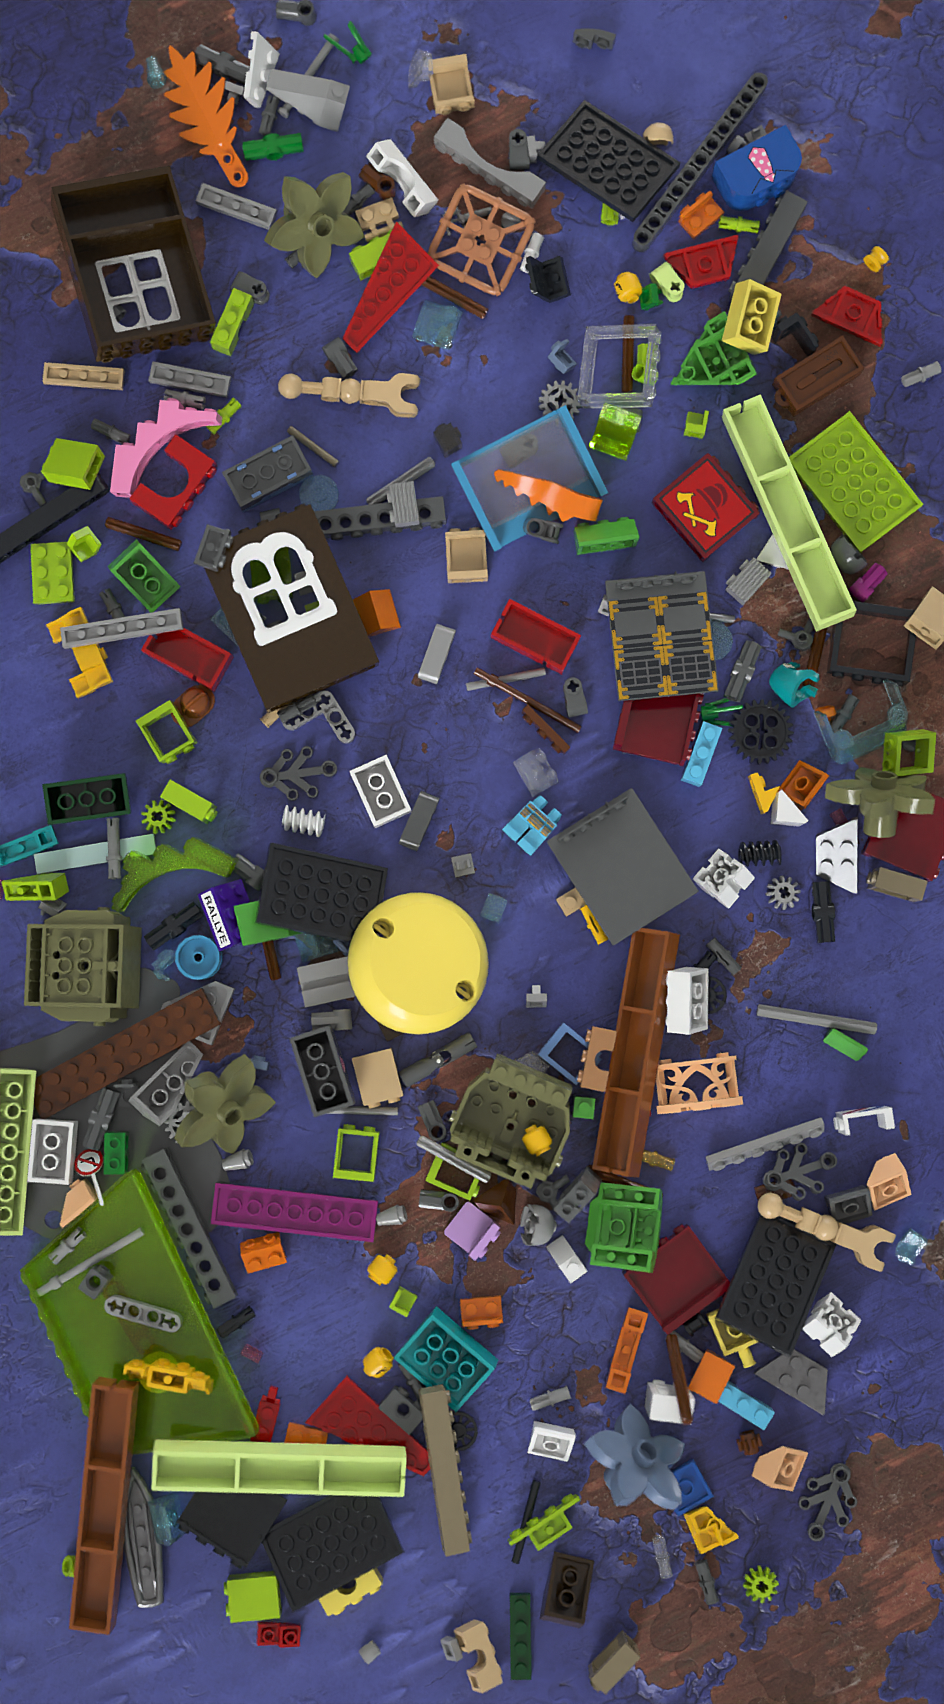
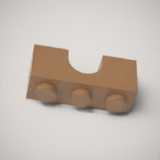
M591 1026V1030L587 1029L585 1042H588L587 1050H583L581 1062H584L583 1070H579L577 1077L580 1087L605 1092L609 1071L601 1070L596 1066L595 1056L602 1050L613 1051L617 1031Z

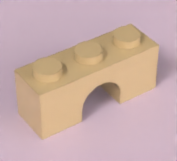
M474 1619L454 1629L453 1631L460 1650L468 1653L476 1650L478 1655L476 1664L466 1670L473 1691L484 1693L503 1683L501 1678L502 1670L496 1662L494 1656L495 1649L489 1641V1631L486 1624Z

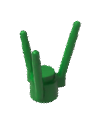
M349 21L348 27L358 43L352 48L353 54L327 34L323 35L326 40L347 55L353 63L358 61L362 64L372 55L352 21Z
M727 698L705 703L704 706H701L702 722L707 721L710 724L733 727L728 721L715 720V718H718V713L742 709L743 705L717 708L716 705L731 701Z

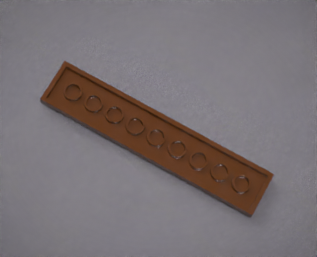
M203 988L36 1077L34 1106L41 1119L49 1118L103 1087L221 1025Z

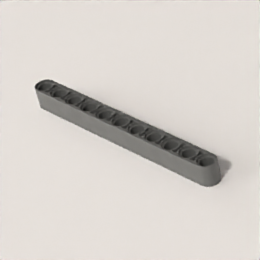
M757 72L750 77L634 234L633 248L636 251L645 252L649 249L763 96L768 83L765 74ZM758 83L762 87H755L753 84ZM742 99H748L750 102L745 103ZM736 114L739 118H732L730 115ZM724 129L727 131V133L722 134L719 132V130ZM707 145H714L716 149H709ZM701 160L704 164L698 165L695 161ZM684 176H691L693 180L688 181ZM678 191L681 193V196H675L672 192ZM666 206L670 211L664 212L661 210V207ZM655 222L658 224V227H651L649 223ZM643 237L647 242L640 243L637 239Z

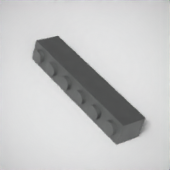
M786 191L784 197L779 196L774 206L777 208L775 213H770L765 222L768 225L766 230L761 229L756 239L759 243L756 248L752 246L747 255V258H749L747 265L742 264L738 275H740L737 282L733 281L728 292L731 293L730 301H732L736 283L751 279L764 285L808 201L789 191Z

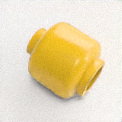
M621 273L614 282V289L618 299L622 302L634 303L642 294L641 283L638 276L634 273Z
M534 1124L525 1129L526 1134L523 1135L522 1141L530 1154L538 1156L551 1149L552 1139L544 1126L537 1127Z
M388 1254L385 1257L377 1255L367 1268L368 1277L380 1286L381 1284H388L397 1273V1267L394 1265L396 1261Z
M384 1347L372 1349L363 1358V1370L369 1377L373 1376L374 1378L383 1377L393 1367L391 1352Z

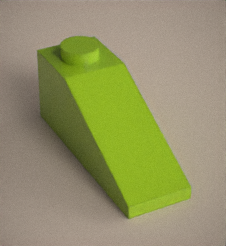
M45 873L2 881L6 901L57 900L69 892L65 873Z

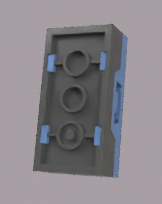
M293 435L222 472L243 513L313 476L312 470Z

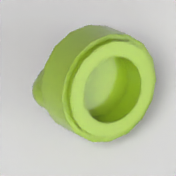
M67 1555L63 1560L62 1572L65 1577H74L75 1555Z

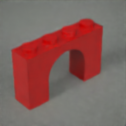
M176 434L164 451L168 457L188 471L189 480L185 490L175 497H163L140 483L129 498L132 504L170 530L181 523L183 513L191 509L194 504L193 499L197 494L200 495L205 489L204 484L208 478H213L217 472V465L214 460Z

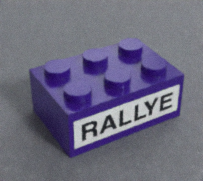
M242 879L214 886L197 894L218 950L222 951L241 945L242 940L234 906L250 903Z

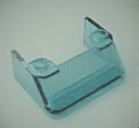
M888 679L883 680L892 704L887 712L888 721L852 737L851 733L844 729L833 732L827 715L814 711L815 718L833 761L838 764H846L883 747L885 733L907 731L908 711L896 682Z

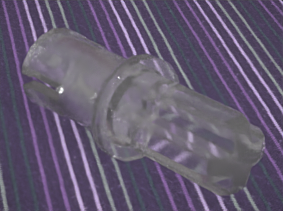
M656 1535L652 1538L656 1554L654 1559L658 1563L660 1578H670L673 1576L669 1561L671 1556L667 1552L664 1536Z

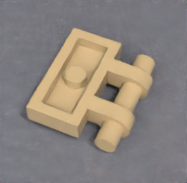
M392 197L355 211L362 231L370 229V233L364 235L366 242L375 237L380 238L387 235V232L394 227L393 220L399 218ZM387 224L384 228L378 230L376 228L379 225Z

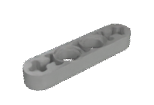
M112 1295L104 1304L106 1312L110 1315L167 1332H176L183 1325V1317L178 1312L121 1295ZM116 1300V1304L119 1306L125 1305V1303L127 1304L125 1308L117 1307L114 1310L113 1305H111L110 1303ZM131 1305L139 1308L137 1316L130 1314L129 1307ZM150 1311L158 1313V1321L153 1322L149 1319L148 1314ZM173 1317L175 1318V1322L178 1323L172 1327L171 1322L165 1320L163 1324H161L163 1318L170 1320Z

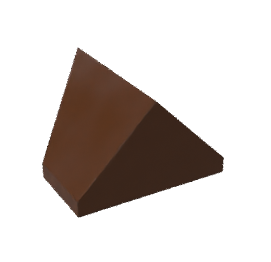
M506 1178L474 1199L475 1204L485 1214L515 1225L516 1189L509 1179Z

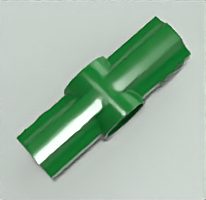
M273 133L265 135L263 139L242 142L245 161L261 158L277 160L286 154L304 152L301 133L283 136Z

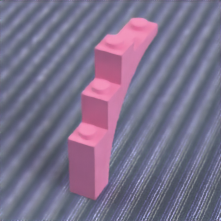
M167 398V401L160 400L157 422L146 420L145 423L138 422L135 444L124 442L123 445H116L110 492L116 497L130 498L137 489L144 469L152 457L163 445L172 440L175 434L180 435L191 429L204 426H221L222 417L214 409L206 408L204 411H197V409L192 407L185 408L179 400L174 398Z

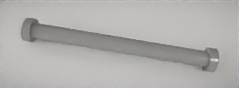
M331 33L328 35L337 43L339 42V39L335 35ZM328 40L304 75L314 76L334 46ZM285 103L283 107L278 109V113L284 118H288L290 115L289 111L293 106Z

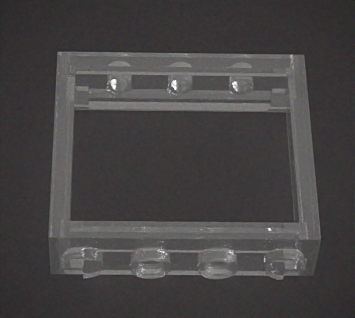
M656 324L586 326L577 399L582 409L652 407L653 399L656 396L655 381L658 380L657 362H660V350L658 349L659 344H662V332H659ZM649 337L643 393L592 394L598 339Z

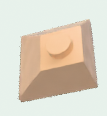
M896 1153L876 1161L867 1182L874 1211L912 1195L906 1170Z
M87 1178L82 1181L77 1179L69 1186L71 1190L66 1194L60 1221L62 1228L73 1222L99 1200L95 1188Z
M782 1446L759 1456L758 1461L754 1465L752 1477L769 1487L793 1491L808 1453Z

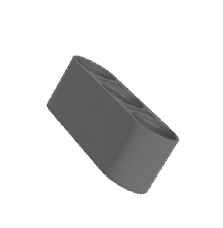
M422 790L420 791L400 838V845L416 852L418 851L440 798Z

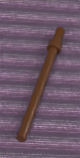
M478 667L473 674L485 680L489 686L501 689L576 733L580 731L582 726L499 680V677L492 673L490 675Z

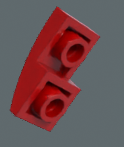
M257 1622L256 1644L257 1646L278 1645L279 1648L300 1647L301 1625L284 1622Z

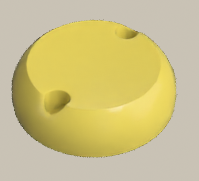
M429 893L398 895L377 905L358 925L348 951L350 983L360 1004L375 1020L384 1026L407 1034H429L444 1030L459 1022L477 1004L488 977V951L483 935L475 921L454 902ZM374 929H375L376 931H378L380 934H382L383 936H382V937H379V936L374 932ZM456 992H458V993H459L460 995H462L464 998H463V999H460V998L457 996Z

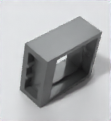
M586 1166L560 1194L553 1210L566 1222L570 1223L596 1195L602 1178Z

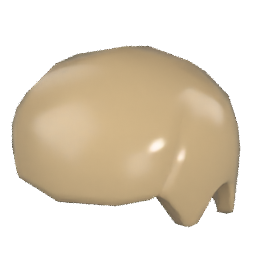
M664 123L651 124L643 132V138L653 145L664 144L667 146L669 141L673 144L672 130L670 126Z

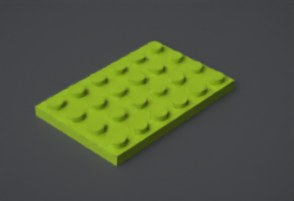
M850 411L789 457L795 473L859 553L863 552L924 505Z

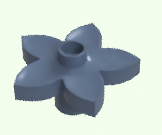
M631 1404L617 1417L614 1431H600L584 1443L590 1454L599 1463L607 1467L604 1471V1480L611 1490L616 1506H625L634 1502L643 1492L652 1502L663 1508L675 1510L682 1503L679 1483L669 1469L681 1458L685 1443L668 1435L651 1437L646 1420Z

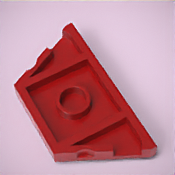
M738 235L664 253L663 257L691 289L728 280L731 275Z
M842 287L835 295L828 298L825 303L814 309L811 314L814 318L880 347L883 343L881 336V302L852 288Z

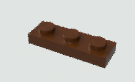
M529 705L522 710L524 714L522 718L529 725L533 723L538 728L536 732L544 740L547 738L552 743L550 746L558 754L561 752L565 755L570 750V746Z

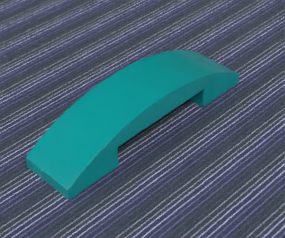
M53 825L33 831L31 834L0 845V867L33 856L59 844Z

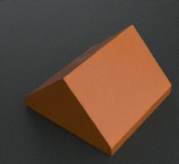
M390 589L368 591L353 599L369 637L401 628Z
M799 760L779 787L778 792L783 790L801 811L807 807L829 775Z
M707 1348L688 1389L717 1404L735 1366Z

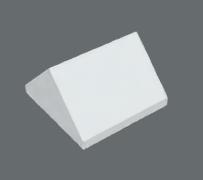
M783 790L776 793L772 802L771 824L799 827L808 822V819Z
M534 1421L528 1453L568 1462L575 1441V1431L566 1427Z

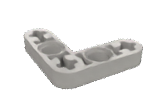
M321 691L314 695L317 704L322 701V696L325 695L326 698L331 697L328 700V705L325 703L319 705L321 710L318 711L315 705L313 707V714L305 716L302 712L301 717L304 720L296 719L294 726H291V724L286 725L288 720L282 723L287 730L293 731L323 713L342 743H351L355 738V731L329 691ZM333 712L341 714V720L337 723L330 720V715ZM346 721L347 724L343 726L346 731L351 730L350 738H342V730L340 727L336 730L335 727L341 726Z

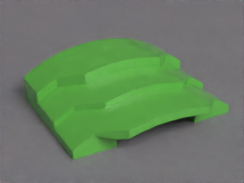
M601 1182L599 1195L590 1202L585 1245L591 1252L590 1265L653 1273L661 1229V1189Z

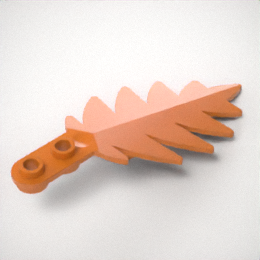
M169 46V55L173 67L165 70L164 74L181 87L165 92L164 96L173 102L189 106L170 113L169 117L185 124L198 126L180 132L179 136L193 143L207 145V147L200 149L199 152L205 155H215L233 186H245L249 178L248 172L231 145L235 138L237 127L234 126L228 132L233 117L235 98L231 97L219 110L226 79L222 77L208 92L212 75V63L208 62L196 75L195 53L191 52L184 59L173 46ZM227 155L231 158L229 163L225 161ZM237 173H240L241 179L239 181L235 179V175Z

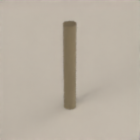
M293 426L288 428L287 433L291 436L293 435L295 439L333 467L337 466L339 461Z

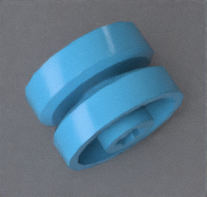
M193 935L184 939L178 945L175 953V962L178 970L184 976L193 980H206L213 977L220 970L223 963V952L218 950L214 939L203 935ZM197 954L202 955L201 961H196L198 958Z

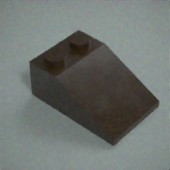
M554 1551L539 1619L581 1628L585 1624L594 1560Z

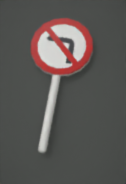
M87 1149L76 1157L74 1168L81 1176L92 1177L100 1205L104 1206L95 1173L103 1166L104 1157L100 1151Z

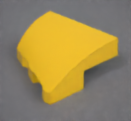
M707 1506L684 1513L700 1554L719 1545L724 1546L739 1538Z

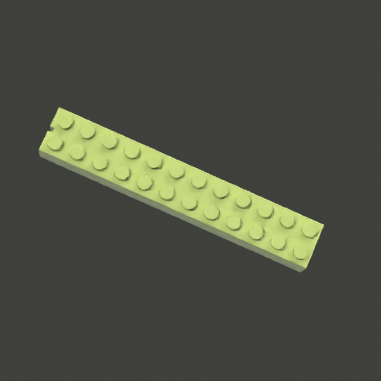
M761 394L745 400L743 407L741 403L723 409L722 420L816 632L854 617L857 609Z
M155 1439L152 1490L404 1497L406 1446Z

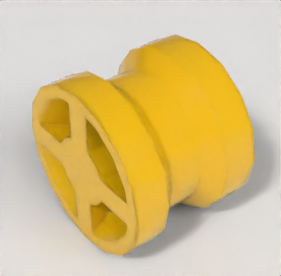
M875 246L872 249V253L866 255L863 260L870 270L878 272L881 269V265L889 261V257L882 248Z

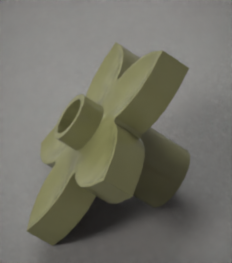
M344 172L333 174L325 178L315 190L301 179L284 176L282 185L284 216L274 222L268 230L264 241L281 251L297 250L298 259L302 267L317 279L329 263L332 244L349 246L365 237L358 222L343 212L351 197V177Z
M864 767L856 770L854 779H843L826 783L825 790L826 799L843 804L860 805L859 810L864 815L863 832L869 836L879 838L896 835L898 811L912 814H933L935 801L934 797L925 791L926 776H897L893 772L877 771Z
M245 1054L232 1061L224 1069L220 1078L213 1072H203L195 1078L185 1081L186 1098L195 1109L185 1116L177 1128L174 1139L181 1147L201 1145L212 1138L225 1152L234 1154L244 1137L245 1129L243 1122L260 1117L276 1103L263 1088L254 1085L256 1078L253 1062Z

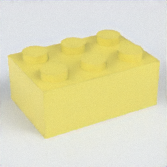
M751 279L736 283L722 341L753 355L767 352L781 293Z

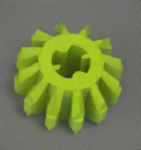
M153 800L152 808L147 804L145 805V808L149 811L148 813L142 812L141 815L147 817L142 820V823H149L146 826L148 831L153 828V833L157 834L160 829L161 833L164 834L166 831L165 826L168 829H172V826L168 823L169 821L176 822V819L170 817L176 812L174 810L169 811L171 804L168 803L164 806V801L160 800L157 805V802ZM156 813H163V815H161V817H163L161 821L154 820L156 819V817H154Z
M760 1565L757 1566L756 1572L753 1568H750L751 1575L745 1574L744 1576L747 1580L743 1583V1587L747 1589L746 1595L752 1596L754 1602L759 1598L760 1602L764 1603L765 1597L772 1601L770 1594H777L778 1592L774 1588L779 1585V1582L774 1580L776 1574L774 1572L770 1573L768 1567L762 1571ZM760 1581H763V1582H764V1584H762L763 1587H760V1588H759V1587H758V1585H760L759 1582H760Z

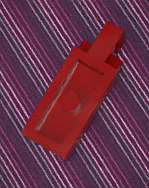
M271 1385L268 1395H262L250 1441L271 1443L281 1405V1399L276 1398L279 1387Z

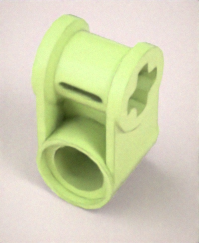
M664 262L652 271L649 277L653 284H657V288L662 290L667 300L678 302L683 296L684 283L668 262Z

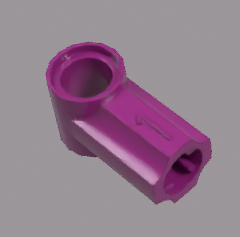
M875 562L862 577L858 578L848 591L857 600L864 603L875 591V587L887 576L886 569Z

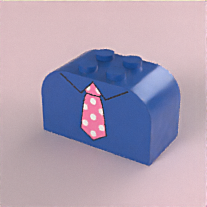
M784 125L716 161L711 178L723 200L730 208L737 211H746L755 206L761 207L768 202V199L782 196L785 190L791 187L801 165V151L788 127Z

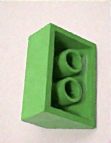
M629 517L618 518L615 522L601 520L594 525L580 523L577 525L578 527H574L573 531L577 555L636 547L639 540L634 519H629Z

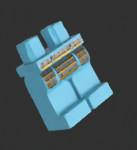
M541 795L534 799L533 802L529 801L502 829L515 843L530 829L517 843L530 856L557 827L556 823L562 816L555 808L548 815L541 810L548 804V801Z

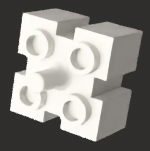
M718 848L708 860L711 864L706 869L702 867L693 880L704 892L713 898L715 897L718 902L729 909L738 899L739 890L741 888L745 890L755 877L743 864L735 859L733 860L728 854Z
M832 1292L816 1302L811 1311L812 1315L806 1319L802 1328L813 1340L819 1339L821 1341L820 1346L831 1357L847 1348L853 1337L851 1334L857 1330L861 1319L850 1309L846 1311L842 1308L843 1303Z

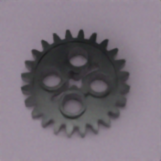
M761 699L757 705V702L752 700V706L746 702L744 704L745 710L743 708L738 709L739 714L734 713L732 715L735 721H729V724L733 728L728 729L727 732L733 733V736L729 737L728 740H734L735 743L731 748L738 747L736 755L742 752V760L750 757L749 763L757 759V764L760 765L762 759H764L765 763L768 764L770 757L773 761H776V754L781 757L784 755L781 749H789L786 743H791L793 740L788 738V736L793 735L794 732L789 731L788 728L793 726V724L786 722L790 716H783L785 709L780 712L778 711L779 704L772 707V701L770 700L767 705H764V700ZM760 714L763 715L761 730L765 731L761 736V750L758 749L760 734L756 732L760 728ZM753 717L756 721L755 726H749L746 723V718ZM769 717L773 718L776 722L775 727H769L766 724V719ZM746 737L754 738L755 745L748 746L745 742ZM766 738L774 739L775 746L768 747L765 742Z

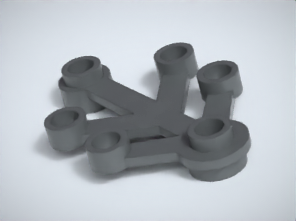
M304 746L301 749V754L288 771L280 772L284 764L293 759L292 751L284 749L281 752V757L272 768L262 770L260 782L267 788H278L286 794L290 801H295L299 797L298 791L293 788L290 789L280 781L289 779L303 789L308 797L316 798L319 794L317 787L309 785L300 777L324 774L326 777H333L338 769L337 765L330 760L325 761L319 767L300 769L306 759L313 756L312 748ZM305 749H309L311 751L309 756H305L303 754V751ZM290 752V758L285 759L284 753ZM328 766L333 767V771L331 773L326 772V768ZM272 774L273 780L267 781V775ZM312 788L316 789V794L313 796L309 795V790ZM291 791L296 792L295 798L289 797Z
M798 1143L794 1147L795 1154L789 1170L781 1173L784 1163L790 1157L787 1150L781 1149L776 1153L777 1161L773 1170L768 1171L763 1177L764 1186L770 1191L781 1189L792 1194L796 1201H801L805 1198L806 1191L802 1187L796 1188L785 1182L792 1179L810 1188L813 1194H820L824 1190L823 1183L814 1181L804 1176V1174L821 1168L831 1170L836 1166L837 1158L833 1153L826 1152L818 1161L799 1167L803 1155L807 1153L808 1148L804 1143ZM798 1147L803 1148V1153L798 1151ZM780 1153L785 1154L786 1158L782 1159ZM824 1159L829 1161V1165L824 1163ZM770 1178H773L776 1184H772ZM815 1184L820 1187L819 1191L814 1188ZM796 1191H800L802 1197H798Z
M843 1463L834 1464L830 1469V1473L818 1478L809 1477L806 1480V1485L811 1491H816L819 1486L831 1482L828 1490L810 1497L801 1496L798 1499V1505L803 1510H808L812 1505L823 1501L815 1522L811 1523L807 1528V1533L813 1541H820L824 1538L825 1530L822 1526L831 1505L836 1514V1523L840 1527H846L849 1524V1518L844 1514L837 1496L840 1486L845 1495V1505L849 1508H854L857 1505V1499L852 1494L848 1484L851 1472L848 1466ZM843 1470V1475L838 1477L836 1475L837 1471ZM811 1481H816V1485L814 1487L809 1486V1483ZM849 1498L854 1499V1502L852 1504L847 1503V1500ZM803 1500H808L806 1506L801 1505ZM841 1517L846 1518L844 1523H839ZM813 1528H819L818 1533H812Z

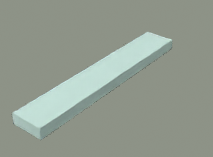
M154 834L120 839V856H122V860L157 854ZM108 841L34 854L37 874L107 863Z

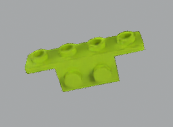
M577 1494L565 1496L561 1500L562 1503L557 1507L555 1505L550 1506L544 1511L545 1515L539 1519L534 1517L526 1523L528 1526L520 1530L518 1528L509 1534L510 1538L507 1539L508 1543L512 1546L528 1535L538 1551L573 1528L563 1511L581 1499Z

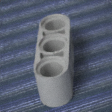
M436 624L418 674L419 679L434 684L438 683L456 630Z

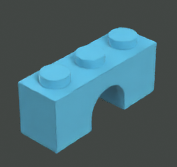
M704 721L701 723L690 760L687 761L681 781L697 787L702 785L722 731L721 727Z
M729 1380L718 1401L765 1430L775 1413L770 1406L755 1397L749 1396Z

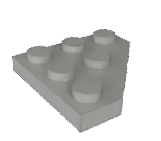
M214 981L201 988H203L222 1023L235 988L219 981ZM201 988L163 1003L161 1010ZM221 1025L195 1039L213 1045Z

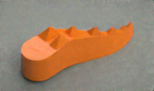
M502 469L494 472L496 481L503 480L504 487L510 485L514 487L516 496L522 493L528 495L532 506L537 502L546 505L548 515L556 511L562 522L573 517L589 521L597 520L603 499L576 492L551 480Z

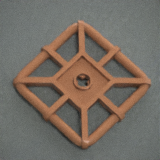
M464 183L456 190L444 217L440 219L439 228L428 249V254L439 265L437 269L459 279V282H465L488 294L500 296L506 289L518 262L520 263L522 260L521 256L532 235L536 222L527 212L504 202L503 198L499 196L496 198L474 186L465 185ZM468 193L494 205L487 220L475 215ZM462 195L470 215L464 229L450 222ZM499 208L524 220L507 228H502L493 223ZM447 227L461 234L455 247L436 253ZM526 227L514 253L500 247L506 234ZM484 235V240H486V243H481V245L478 246L477 240H475L476 237ZM457 252L469 257L463 272L438 259ZM498 252L511 258L499 285L492 267ZM474 261L487 266L493 287L468 275Z

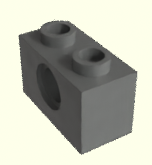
M395 1385L379 1403L378 1408L410 1435L423 1420L421 1405L418 1400L414 1402L409 1397L410 1393L402 1386L398 1388ZM406 1404L409 1407V1411L402 1413L398 1410V1406Z

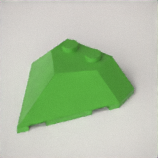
M725 311L707 321L704 326V332L700 339L695 341L681 365L682 369L677 377L673 378L670 383L671 385H740L757 375L756 368L748 352L722 341L728 317Z

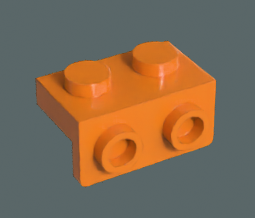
M279 1232L269 1233L265 1236L248 1239L240 1243L241 1257L248 1274L287 1263Z

